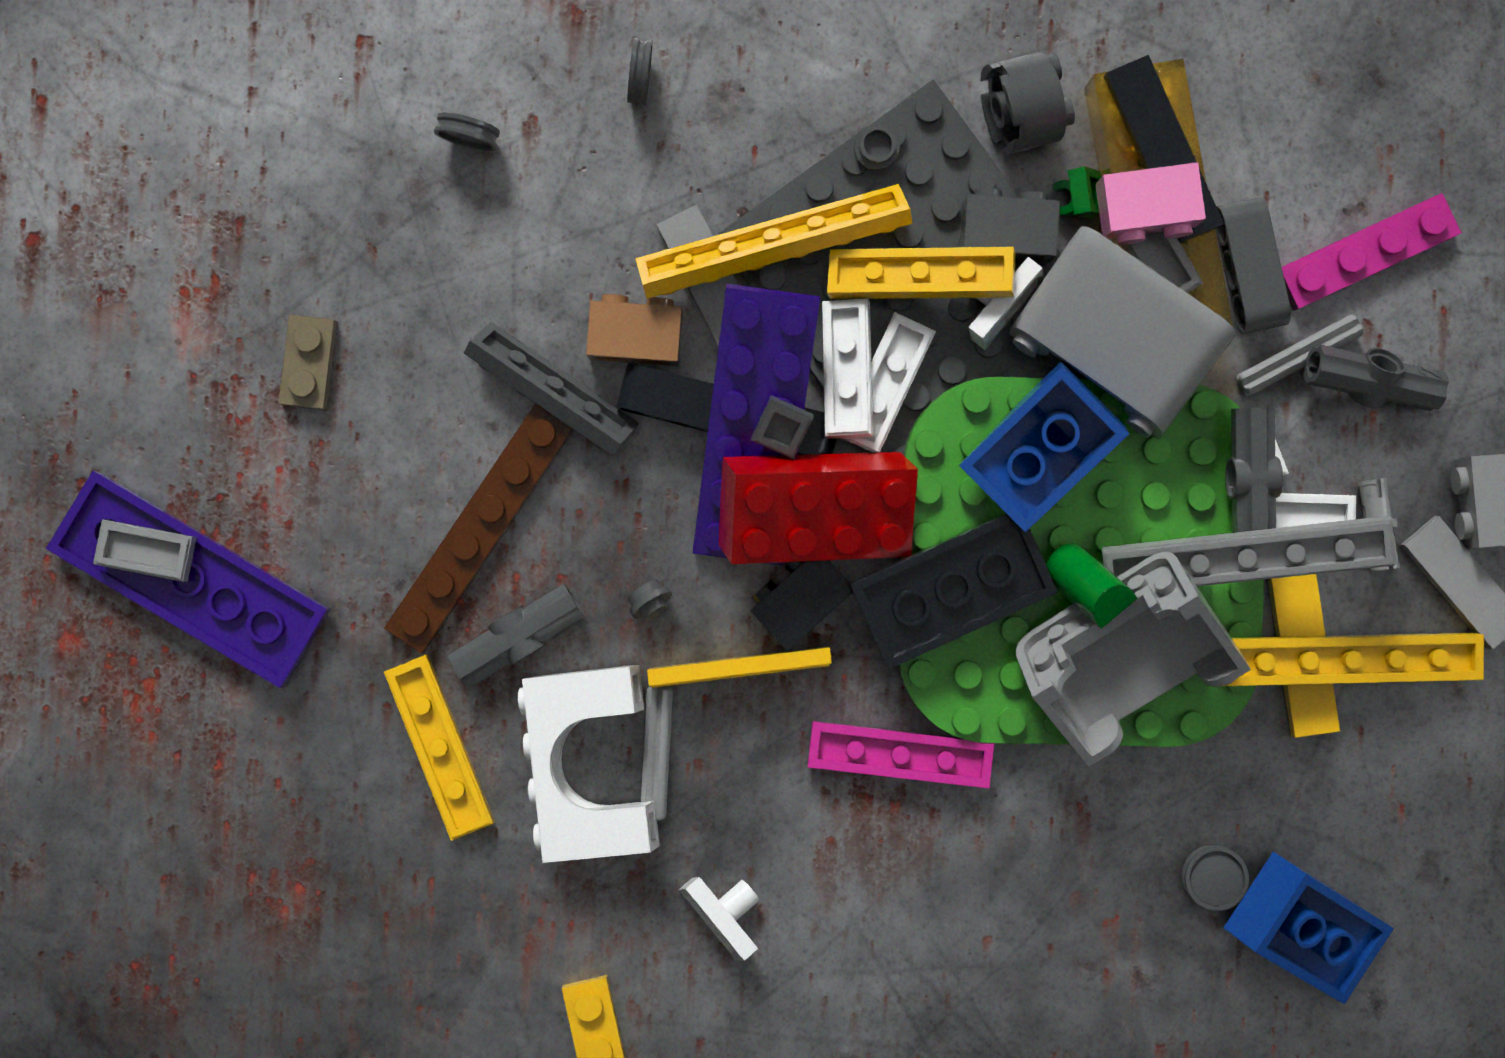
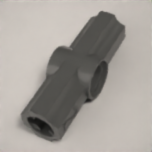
M1325 345L1312 347L1306 357V366L1303 374L1306 384L1348 393L1357 403L1373 409L1382 408L1386 402L1427 411L1439 410L1447 398L1446 392L1449 384L1445 372L1405 364L1396 354L1382 348H1371L1365 355Z
M1275 408L1231 409L1232 457L1226 463L1225 486L1228 497L1232 499L1233 533L1276 528V498L1282 492L1283 470L1280 459L1275 456Z
M562 584L539 597L538 600L523 608V606H520L496 620L487 627L488 631L449 654L448 658L456 675L468 689L494 675L496 671L509 663L512 666L546 645L545 641L584 618L585 614L567 585Z

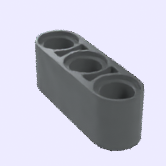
M1263 197L1217 206L1224 225L1215 229L1233 313L1241 334H1247L1288 325L1291 318L1290 304L1266 201Z

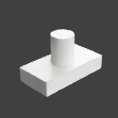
M1027 257L1016 270L1014 297L976 298L986 307L968 327L973 342L984 350L990 346L1043 281V268Z
M700 877L691 878L678 889L735 960L745 961L758 949L736 922L759 901L756 893L745 881H739L719 900Z

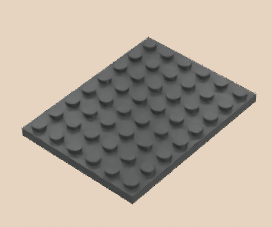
M934 79L871 123L886 125L898 136L900 151L896 161L890 167L883 170H870L861 165L854 153V143L858 135L856 134L717 234L720 235L899 184L910 207L913 224L899 227L892 232L878 233L853 240L846 245H835L814 251L800 258H790L768 264L758 270L740 272V275L749 287L820 296L810 371L823 389L822 301L849 300L830 299L827 294L830 249L960 247L962 203L967 194H974L975 189L993 188L1001 190L1004 197H1019ZM1058 249L1056 257L1050 263H1037L1043 268V278H1045L1061 253ZM1015 261V272L1023 262ZM976 298L868 299L870 302L871 361L894 312L936 331L880 452H901L904 454L909 433L920 414L942 393L958 384L984 377L1044 378L1060 362L1078 379H1088L1052 353H1049L1047 356L1037 353L1035 357H1030L1013 344L1014 337L1009 335L1010 328L1028 301L990 346L984 350L971 340L968 328L986 307Z

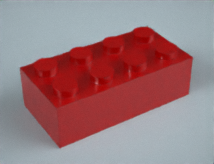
M901 452L795 455L794 459L785 455L723 457L718 545L731 564L908 557L911 555L918 468Z

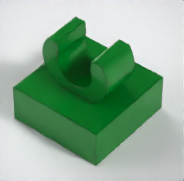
M1086 166L1067 170L1069 180H1060L1053 184L1054 191L1066 192L1069 190L1071 192L1072 199L1070 203L1066 206H1060L1059 214L1065 216L1075 215L1087 219L1099 218L1096 183L1102 177L1101 171Z

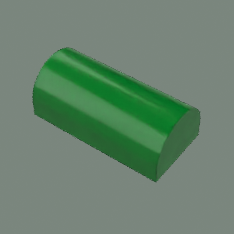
M1069 543L1060 546L1051 554L1046 566L1056 589L1100 629L1105 627L1138 599L1125 583L1078 544Z

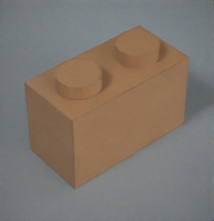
M603 294L601 301L590 300L586 350L589 360L679 367L683 311L682 307L674 306L673 299L652 297L647 299L646 304L628 303V296Z

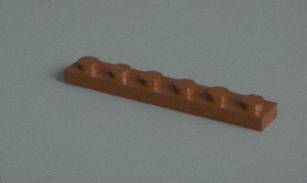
M534 404L384 627L385 630L421 654L425 653L573 433V428L558 421L551 413L538 404Z

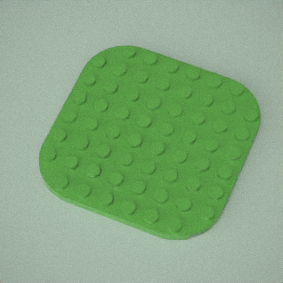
M984 377L970 380L942 393L920 414L909 433L903 454L918 468L911 555L1005 513L959 464L1043 378ZM1079 379L1127 427L1129 435L1030 528L1045 564H1047L1049 557L1057 548L1069 543L1080 545L1104 566L1102 547L1233 533L1232 499L1228 497L1226 491L1225 469L1228 459L1232 457L1231 409L1240 407L1224 394L1209 387L1199 385L1162 437L1158 439L1151 434L1147 438L1134 431L1126 423L1129 416L1124 411L1125 404L1089 379ZM1264 579L1197 586L1231 638L1262 637ZM1058 591V593L898 665L902 682L908 695L923 715L945 732L964 740L981 743L1070 745L1032 698L1016 657V648L1019 641L1028 632L1073 605V603ZM1197 673L1120 719L1119 723L1122 727L1123 737L1119 746L1175 747L1206 740L1225 729L1240 715L1254 693L1256 685L1212 687L1206 685Z

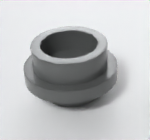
M883 124L866 126L858 133L854 143V153L861 165L870 170H883L890 167L896 161L900 151V142L897 134L890 127Z
M658 580L642 585L628 597V601L632 606L630 608L631 615L635 619L644 617L646 621L660 616L669 607L667 601L672 596L671 591L668 587H662Z

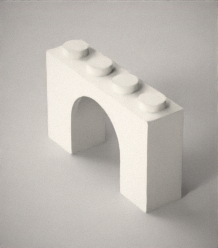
M639 665L541 675L522 679L523 687L519 688L518 705L521 714L526 715L528 733H525L523 737V750L526 759L531 760L533 778H530L528 783V795L531 805L536 806L538 824L534 825L533 840L536 850L541 851L542 863L651 853L658 848L660 842L654 801L615 805H599L589 802L580 797L570 787L564 776L561 761L564 742L571 730L581 721L588 718L633 714L644 710Z

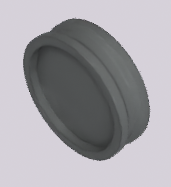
M634 38L628 80V103L637 101L640 104L646 105L653 40H647L646 42L640 41L639 38Z
M446 112L438 114V125L434 128V134L438 137L476 150H496L497 144L495 141L500 135L498 128L484 121L460 114Z
M1205 845L1197 848L1187 857L1182 868L1181 877L1185 892L1195 903L1208 910L1223 911L1234 907L1242 900L1249 886V872L1243 859L1234 851L1221 845Z

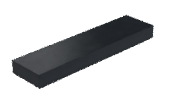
M1149 54L1109 71L1104 75L1103 78L1144 169L1197 163ZM1200 168L1199 173L1206 219L1196 228H1192L1193 234L1177 238L1180 244L1224 225Z

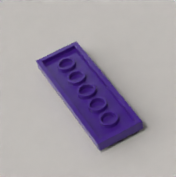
M727 284L692 554L727 558L718 545L722 458L782 455L751 441L752 434L770 396L772 395L803 410L805 409L820 296ZM783 562L764 563V564H771V565H779V566H782Z
M98 471L91 472L46 547L48 551L279 688L285 687L331 610ZM102 519L197 537L188 582L93 565Z

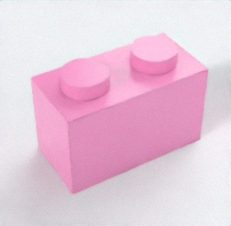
M1198 162L1106 174L1096 183L1102 235L1108 239L1117 238L1118 245L1139 243L1146 240L1145 234L1163 232L1165 239L1185 237L1193 234L1192 228H1196L1206 219Z

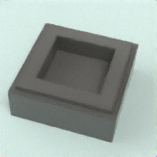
M771 395L752 434L751 441L794 459L813 420L814 414Z

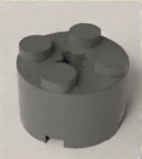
M1038 51L989 64L982 69L980 82L988 80L989 93L981 94L984 118L994 143L1004 142L1006 145L1001 151L1004 155H1011L1061 141L1064 137L1066 126L1074 124V107L1068 97L1064 98L1060 83L1062 67L1055 53L1045 55L1043 52Z

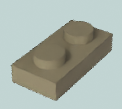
M289 314L278 404L327 411L338 323L336 320Z

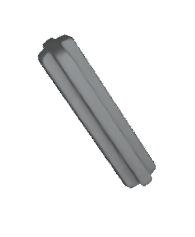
M1348 315L1238 374L1236 377L1238 385L1246 396H1250L1305 367L1306 357L1312 347L1325 345L1340 348L1361 337L1364 333L1363 327L1355 315Z
M650 686L646 693L641 802L654 801L656 821L665 819L667 815L673 690L668 686L654 688Z

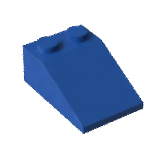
M1060 362L1011 410L959 466L1026 532L1129 435L1127 427Z
M1272 852L1223 927L1255 953L1343 1004L1346 1003L1394 929L1275 852Z

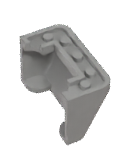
M1082 226L1069 241L1011 326L1009 335L1014 337L1013 344L1030 357H1035L1037 353L1044 356L1052 353L1125 404L1124 411L1129 416L1126 423L1134 431L1147 438L1152 434L1160 439L1234 339L1236 332L1224 318L1099 232Z
M1171 552L1156 553L1117 577L1134 592L1138 599L1102 629L1073 604L1023 636L1017 645L1016 657L1032 698L1088 767L1112 755L1117 750L1123 737L1122 727L1119 723L1120 719L1198 673L1206 685L1217 687L1228 685L1251 670L1244 656L1184 566Z

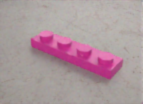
M1443 193L1283 266L1284 281L1293 311L1461 234Z
M812 721L807 767L990 788L994 743H981L957 737Z

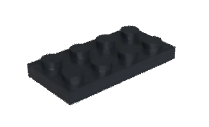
M1006 513L849 583L888 670L1058 593L1030 528L1024 532Z

